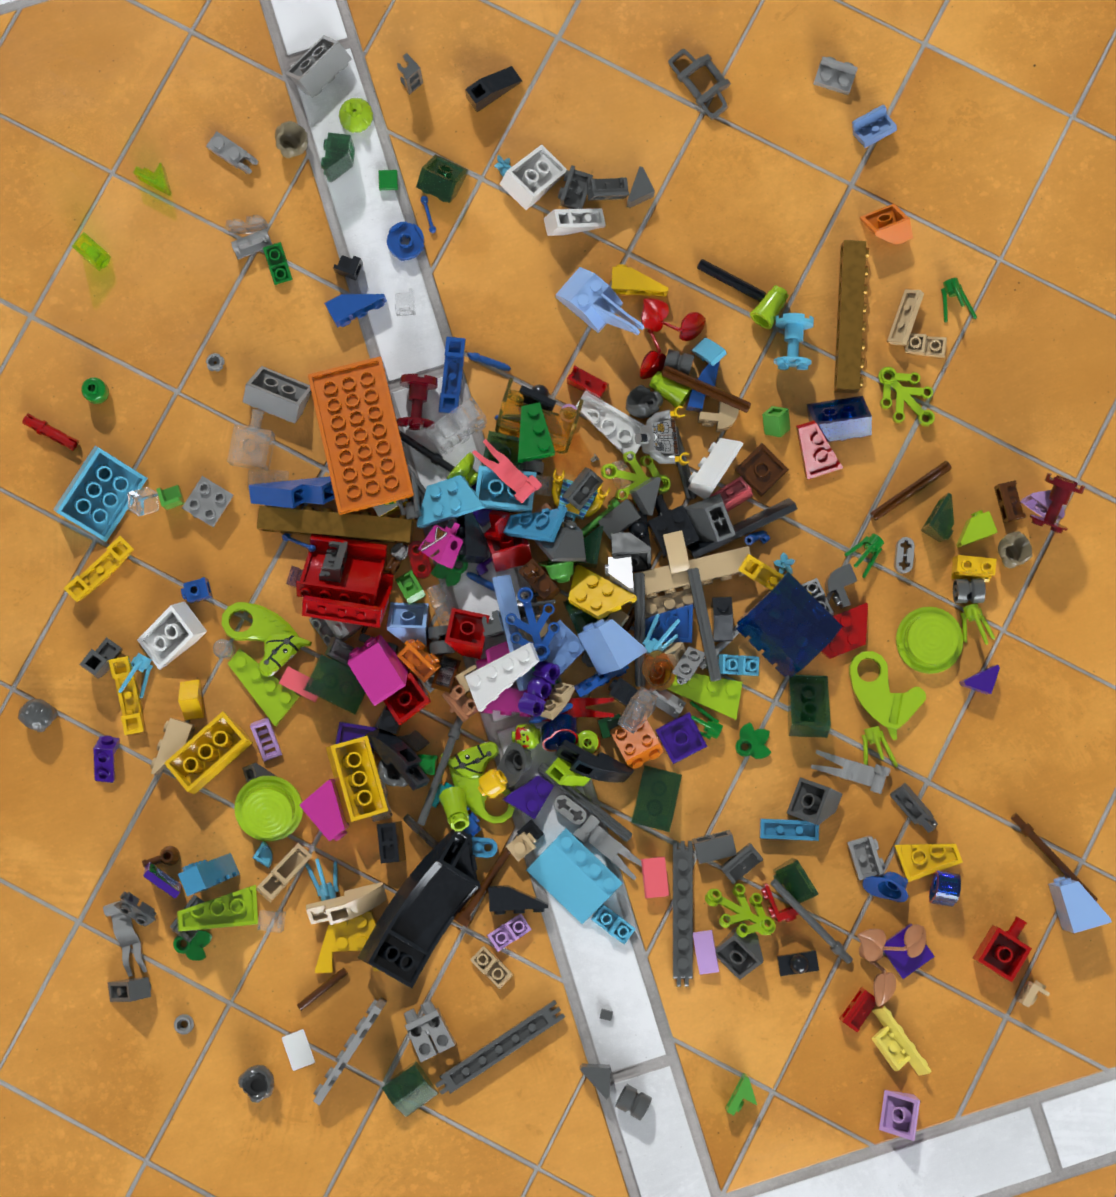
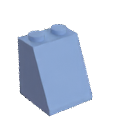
M601 619L594 624L591 622L582 627L584 631L577 634L599 675L619 670L647 652L641 643L613 619L607 621Z
M1058 877L1053 879V883L1048 884L1063 930L1077 933L1112 922L1111 918L1079 881Z

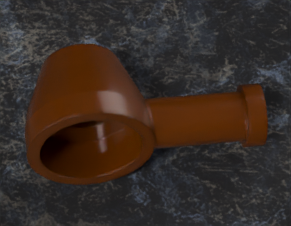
M166 846L161 850L159 856L143 860V867L145 869L149 862L153 865L160 863L174 865L180 858V852L174 846ZM167 852L171 854L169 860L165 858Z

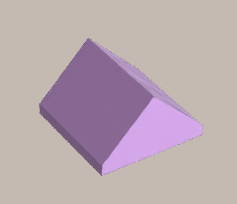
M1051 490L1032 493L1020 502L1045 518L1051 500L1048 499ZM1063 505L1056 521L1065 516Z
M885 1090L879 1130L915 1141L920 1099L914 1094Z

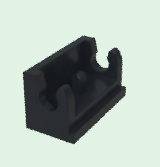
M402 821L377 824L381 864L406 860Z

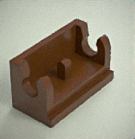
M1016 480L1001 483L994 487L1004 523L1021 520L1026 517L1017 492Z

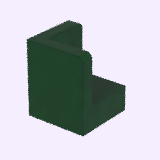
M620 714L597 720L603 739L611 737V729L622 724Z

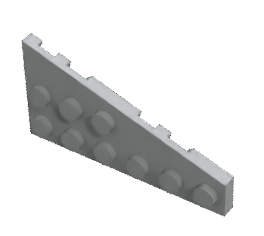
M381 997L378 1001L374 1000L366 1011L369 1014L368 1017H363L355 1028L358 1031L357 1034L352 1033L344 1045L347 1048L346 1051L341 1050L335 1059L338 1062L335 1068L330 1067L324 1076L327 1078L324 1085L319 1084L313 1093L316 1095L313 1102L320 1106L388 1002Z

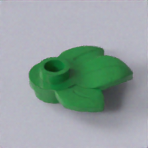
M458 555L452 569L438 563L433 568L431 574L436 578L445 579L447 587H451L460 581L461 574L466 572L468 568V562H461L462 567L456 568L455 564L459 562Z
M751 723L745 724L739 732L740 739L735 745L736 752L744 757L751 755L755 759L769 756L771 751L764 744L769 738L770 731L766 729L754 730ZM743 743H746L748 745V749L746 751L742 750L741 748Z
M199 930L191 942L186 941V947H182L181 941L185 939L178 935L174 939L173 946L178 953L186 954L190 960L200 961L206 958L203 948L210 943L213 936L207 931Z

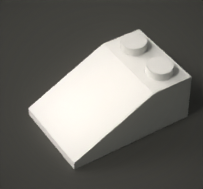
M540 145L507 170L500 185L527 210L565 175L567 169L543 145Z
M184 601L171 605L137 641L157 668L161 670L194 645L207 630Z

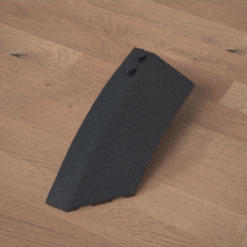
M452 829L424 857L400 887L378 920L358 956L360 960L404 985L413 988L431 953L457 913L461 911L479 888L481 889L480 881H478L476 874L478 869L476 858L472 851L471 844H473L471 835L465 831L458 832Z

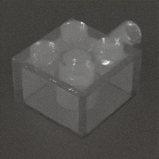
M252 409L251 421L248 426L234 424L227 459L230 465L269 472L276 435L272 430L261 428L264 411Z

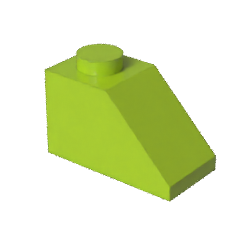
M980 510L971 514L972 518L966 521L958 539L957 548L998 533L989 511L983 513Z

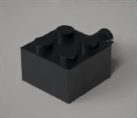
M658 495L655 508L659 515L648 521V527L662 557L665 558L667 557V552L663 540L664 534L682 530L686 547L697 543L699 537L684 506L681 505L671 510L668 508L663 495Z

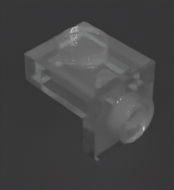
M622 460L612 463L618 470L630 472L628 466ZM609 468L606 469V472L608 474H610ZM617 477L612 479L617 490L624 489L633 483V481Z

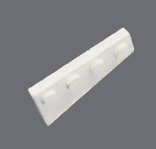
M585 391L576 405L577 410L622 454L632 451L636 455L642 444H636L635 435L640 433V428L644 424ZM631 454L627 455L629 461L632 459Z
M528 643L465 676L478 711L482 712L487 708L486 706L491 701H495L499 694L505 689L510 688L515 680L526 674L540 661L533 643Z

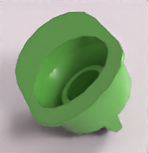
M543 561L537 564L546 567L551 579L556 580L558 583L568 582L570 576L573 575L575 561Z

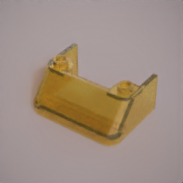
M510 377L502 400L495 431L500 436L519 441L521 406L528 404L523 403L524 397L519 391L511 390L514 378ZM580 399L577 410L572 407L562 408L559 414L542 409L555 453L565 454L568 452L584 400Z

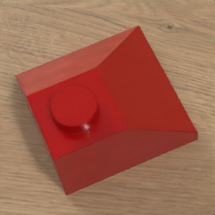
M452 608L445 643L461 656L481 659L485 641L482 618L485 616L488 623L490 616Z
M411 672L407 675L406 686L383 700L400 726L431 702L429 693L419 679Z

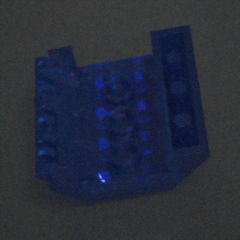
M787 572L762 600L738 620L736 629L745 638L749 635L748 641L758 651L763 649L762 655L772 665L777 663L778 665L775 668L784 677L787 675L792 677L810 663L833 640L843 626Z

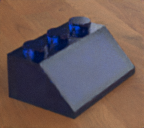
M863 396L807 404L809 422L814 420L827 442L863 438L872 435V415Z

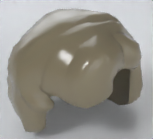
M293 121L284 122L275 130L276 147L285 158L301 155L307 148L308 134L297 123Z
M1020 531L1008 533L999 542L998 553L1003 565L1011 569L1018 565H1023L1033 557L1032 546Z

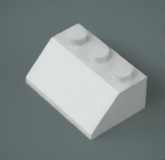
M720 438L717 443L713 442L708 449L709 456L707 458L703 457L698 464V467H700L698 473L693 472L690 476L688 489L703 499L709 498L744 443Z

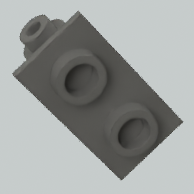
M124 891L120 896L122 900L114 904L120 912L130 916L138 924L145 927L156 920L154 918L156 915L155 909L145 902H141L140 906H138L137 904L140 899L130 892Z

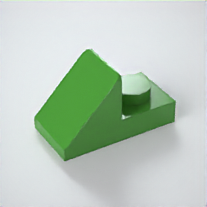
M412 570L395 579L409 605L426 596Z
M745 1073L742 1074L725 1107L726 1111L733 1116L736 1111L739 1112L744 1103L742 1101L743 1098L757 1105L749 1077Z

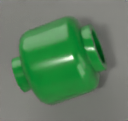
M92 377L86 379L82 384L81 392L83 397L93 404H101L109 396L107 384L99 378Z

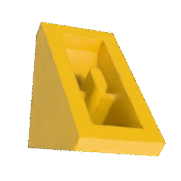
M200 679L180 682L178 702L185 720L205 718Z

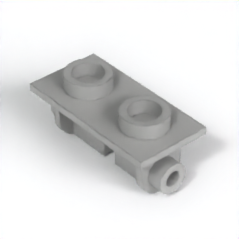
M263 229L231 242V246L239 260L263 250L264 246L271 245L272 242L267 230Z
M690 646L687 648L672 671V674L677 675L678 684L683 685L688 680L690 681L705 657L704 652Z
M655 682L644 697V699L675 719L682 712L686 702Z

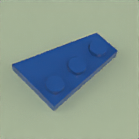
M693 603L659 614L658 622L650 640L655 638L659 641L677 619H680L678 625L664 642H667L677 634L678 638L674 642L692 643ZM656 615L645 618V639ZM634 621V638H635V621Z
M626 665L619 670L602 675L597 673L574 685L575 691L579 697H582L592 692L598 686L607 684L613 677L624 675L629 666Z

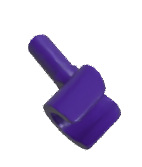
M490 557L477 565L476 571L479 576L488 572L486 566L492 562Z

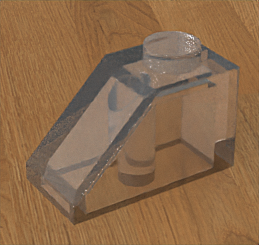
M641 687L629 701L618 721V725L634 734L654 712L658 696Z

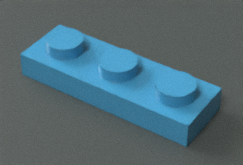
M760 819L759 838L819 841V825L805 820Z

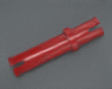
M29 413L23 418L22 424L37 431V434H43L71 451L77 448L78 440L50 426L47 421H41Z

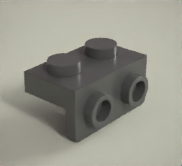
M571 165L570 171L566 170L564 176L565 186L560 188L558 194L560 206L570 209H583L587 197L586 179L593 178V175L575 170V166Z

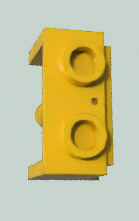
M957 555L952 560L951 579H967L970 581L972 578H983L984 582L989 583L990 578L996 573L997 559Z

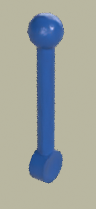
M422 196L421 203L424 204L428 222L430 225L429 231L431 233H435L436 227L433 226V222L431 219L430 211L427 204L428 198L426 196Z
M288 533L282 535L284 541L294 542L307 548L310 552L316 550L314 545H308L290 537Z

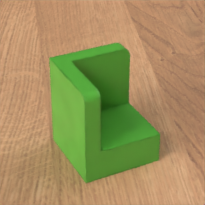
M772 406L762 414L764 433L766 435L782 437L790 430L789 409Z
M179 485L164 490L161 488L156 489L161 506L166 510L185 503Z

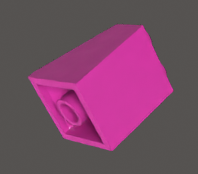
M381 635L369 638L362 647H356L349 653L348 665L374 706L406 686L408 667L397 657V654Z
M329 779L299 806L328 841H337L347 834L346 829L349 828V824L346 823L335 780Z

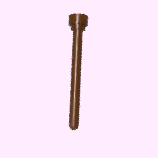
M505 847L480 885L481 889L479 888L465 910H462L460 913L458 912L454 920L467 928L471 922V913L511 854L507 847Z

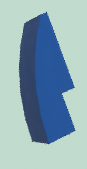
M720 361L714 366L708 364L698 380L715 387ZM692 390L686 410L700 413L703 409L705 395Z

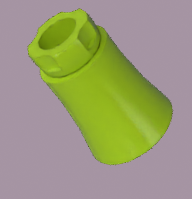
M777 285L773 286L758 306L750 312L751 319L759 326L771 329L776 316H778L789 297L787 291Z
M660 371L653 376L649 384L650 388L659 392L675 408L683 406L693 390L662 376Z
M449 787L443 790L439 795V801L444 808L450 828L458 832L463 831L469 826L466 792L461 787Z

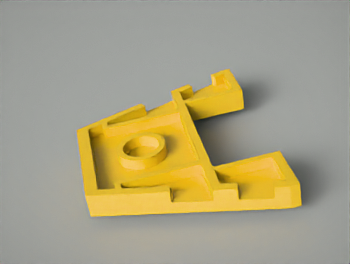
M372 911L333 925L329 923L315 973H333V952L361 951L376 926Z

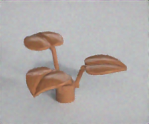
M914 924L906 930L904 935V944L906 946L904 947L884 946L886 935L881 929H868L857 934L861 943L859 947L860 957L870 961V964L875 965L882 972V974L876 975L873 985L877 1006L884 1005L893 996L896 990V978L893 973H886V970L876 961L882 958L883 950H907L909 957L915 958L919 956L926 944V930L924 926Z

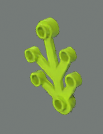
M884 367L880 370L878 379L883 384V398L880 401L881 408L888 409L891 407V387L896 391V409L892 417L893 421L901 423L905 419V414L903 413L905 401L918 415V421L922 426L931 425L935 419L934 413L930 410H923L911 395L928 399L933 395V389L928 386L924 388L903 387L898 382L908 381L911 385H916L920 381V375L916 372L911 374L897 373L892 367ZM889 374L891 379H885L884 375ZM911 376H916L917 381H912ZM924 390H928L930 395H925ZM883 400H887L889 406H885ZM896 414H900L902 419L897 420ZM927 416L928 422H924L922 417Z
M632 451L625 452L623 460L630 464L635 474L618 470L614 464H605L601 468V475L605 479L617 477L633 481L626 488L616 491L615 496L618 500L627 499L630 494L629 491L651 478L645 475L636 460L635 453ZM628 454L632 456L630 461L627 459ZM649 455L643 456L640 460L641 465L648 468L652 477H659L663 482V486L659 487L658 493H666L671 486L670 479L666 475H660L653 463V459ZM646 458L649 459V464H648V465L645 464V459H646ZM607 468L610 469L609 475H607L605 472ZM621 491L624 492L623 498H621L619 495Z
M737 883L732 889V893L736 896L739 905L724 898L718 889H710L705 895V901L708 905L717 906L720 904L736 913V915L732 916L723 914L719 919V924L722 927L727 928L731 924L747 920L754 923L750 926L740 924L736 929V933L740 937H746L747 934L759 932L762 935H771L776 929L774 920L766 916L761 905L763 898L759 893H754L749 898V902L754 906L757 915L751 912L744 896L745 887L743 884Z

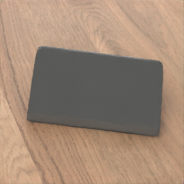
M585 467L562 497L580 511L603 483V480L591 469Z
M626 499L600 519L598 523L611 540V534L623 532L640 519L641 516L635 505Z

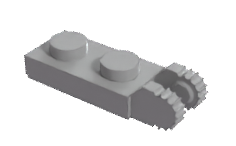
M216 132L206 145L210 151L249 175L252 170L242 162L245 159L254 165H257L259 162L246 150L219 132Z

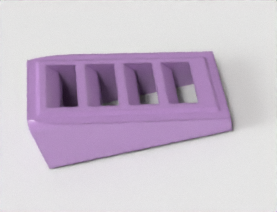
M267 717L251 723L250 728L263 761L281 756L282 752L270 719ZM264 725L267 726L266 729L260 731L257 730V728L262 727ZM270 733L269 736L260 739V735ZM270 740L273 741V743L265 746L262 745V743ZM275 747L276 749L267 754L265 753V750Z

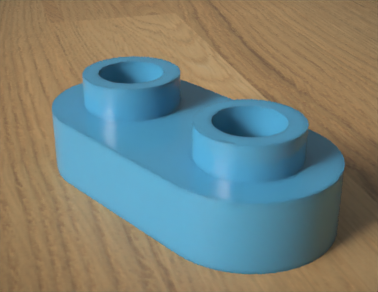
M472 837V851L475 857L490 858L496 854L498 846L495 840L485 837ZM490 844L492 847L491 851H486L484 846Z

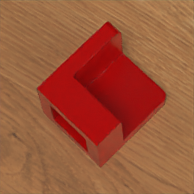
M492 510L489 513L491 527L484 535L487 539L501 541L506 536L503 531L510 515L507 512Z

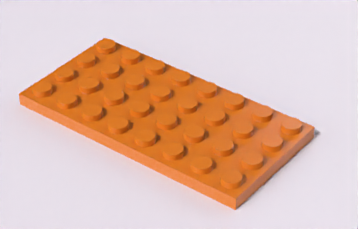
M382 357L308 374L339 515L413 497L411 478Z

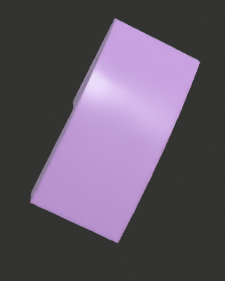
M520 913L486 936L496 952H499L513 941L531 931V928Z
M713 931L693 932L700 975L719 972Z

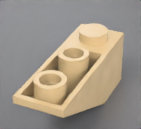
M170 718L169 721H166L163 732H165L163 740L160 739L157 745L159 752L157 757L152 760L150 769H152L151 774H159L166 767L164 763L192 739L196 725L175 718Z

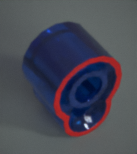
M559 714L553 720L543 724L541 727L543 748L546 751L554 752L565 739L576 745L579 739L576 719L568 714Z
M935 871L929 891V902L931 904L953 907L960 896V874Z

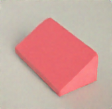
M740 476L710 495L712 497L721 494L727 512L751 498L753 493L749 485Z
M665 857L641 859L645 898L669 896Z

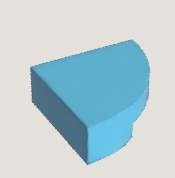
M263 841L252 858L267 868H270L272 864L273 854L270 846Z

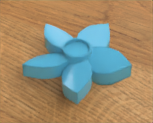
M498 155L497 160L499 163H496L494 167L504 177L506 171L511 168L509 165L510 158L503 160Z
M783 552L780 560L774 561V564L780 567L779 573L783 574L786 571L789 574H793L790 565H793L795 560L788 559V556Z

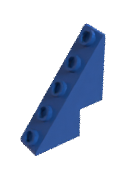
M330 476L249 485L251 504L295 508L302 503L324 505L335 499Z

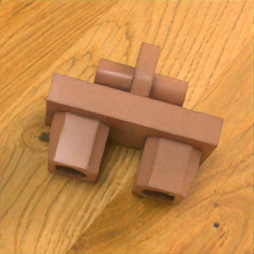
M456 684L451 688L450 693L445 692L442 694V697L451 707L449 711L451 713L455 712L463 722L478 712L475 701L467 697L462 685Z

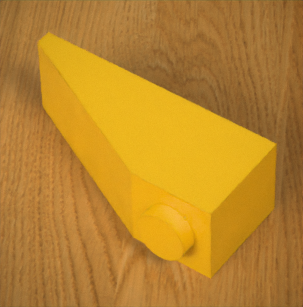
M619 264L616 267H612L611 288L616 294L667 297L668 287L631 267H627V265Z

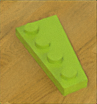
M241 649L228 662L229 667L274 726H277L300 696L279 684L280 680L274 675H262L258 670L259 663Z
M666 669L664 689L734 720L737 719L743 682L723 678L718 681H711L709 676L694 673L690 681L688 680L687 683L680 685L677 683V675L672 674L673 670Z
M256 885L177 911L178 932L258 924Z

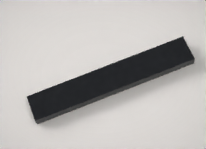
M788 498L734 524L733 527L736 535L719 542L699 541L687 547L688 551L694 559H697L797 510L796 503Z

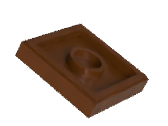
M763 443L735 469L761 497L789 470Z

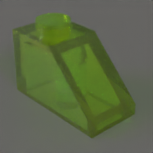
M84 232L71 246L98 271L109 264L111 256Z

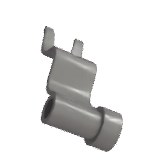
M816 750V754L842 766L843 769L812 765V769L870 786V791L882 793L886 776H889L891 768L878 764L874 768Z
M591 814L581 828L576 829L573 835L584 844L588 841L624 873L635 880L637 877L617 854L623 855L642 867L641 860L598 825L600 821Z
M117 902L103 906L105 916H111L114 935L122 947V962L128 977L133 976L129 963L131 944L136 962L143 972H147L141 955V941L133 929L132 918L123 914L114 906Z

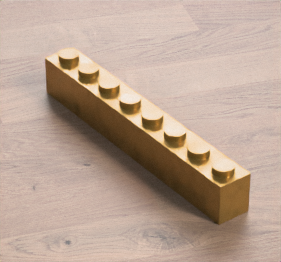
M843 240L841 244L834 392L856 394L863 387V377H860V372L864 368V358H861V351H864L865 340H862V333H865L866 321H863V314H866L867 303H864V296L867 295L868 288L867 284H865V277L867 278L868 266H865V263L869 257V248H866V241Z
M265 505L259 506L257 529L265 532L310 536L311 534L343 539L411 544L413 520L407 519L405 515H398V518H391L389 514H384L381 517L371 516L369 512H360V515L352 514V512L339 515V513L333 512V509L322 508V511H314L313 507H303L302 510Z

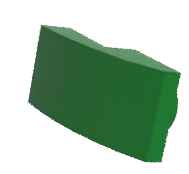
M278 242L264 246L263 250L274 285L293 280L282 243Z

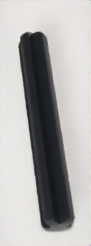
M701 259L697 266L702 272L759 302L766 296V292L704 259Z

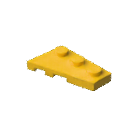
M956 844L893 845L908 882L935 873V871L938 872L963 863Z

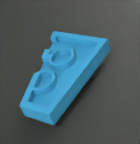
M565 505L558 506V509L553 510L546 508L542 509V512L537 513L525 512L510 515L503 533L511 537L554 543L567 508Z

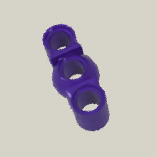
M546 661L538 662L535 665L534 672L532 673L535 677L527 684L528 693L524 692L518 703L520 712L536 717L543 713L544 705L546 704L544 699L551 694V684L554 685L560 675V667L557 664Z

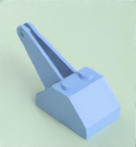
M582 267L577 269L555 295L556 299L597 333L606 324L624 329L636 335L640 333L638 329H644L640 321L630 316L621 308L623 302L613 289L595 273Z

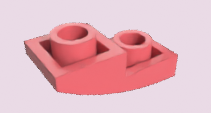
M289 666L279 682L282 686L315 703L324 688L323 684Z

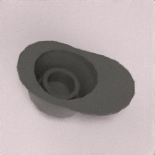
M512 743L507 747L497 767V770H501L508 780L506 783L507 787L516 785L522 774L529 771L532 765L531 751L524 749L518 743Z

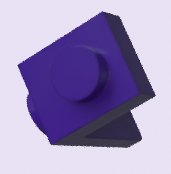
M100 736L93 748L95 781L114 782V754L120 745V738Z

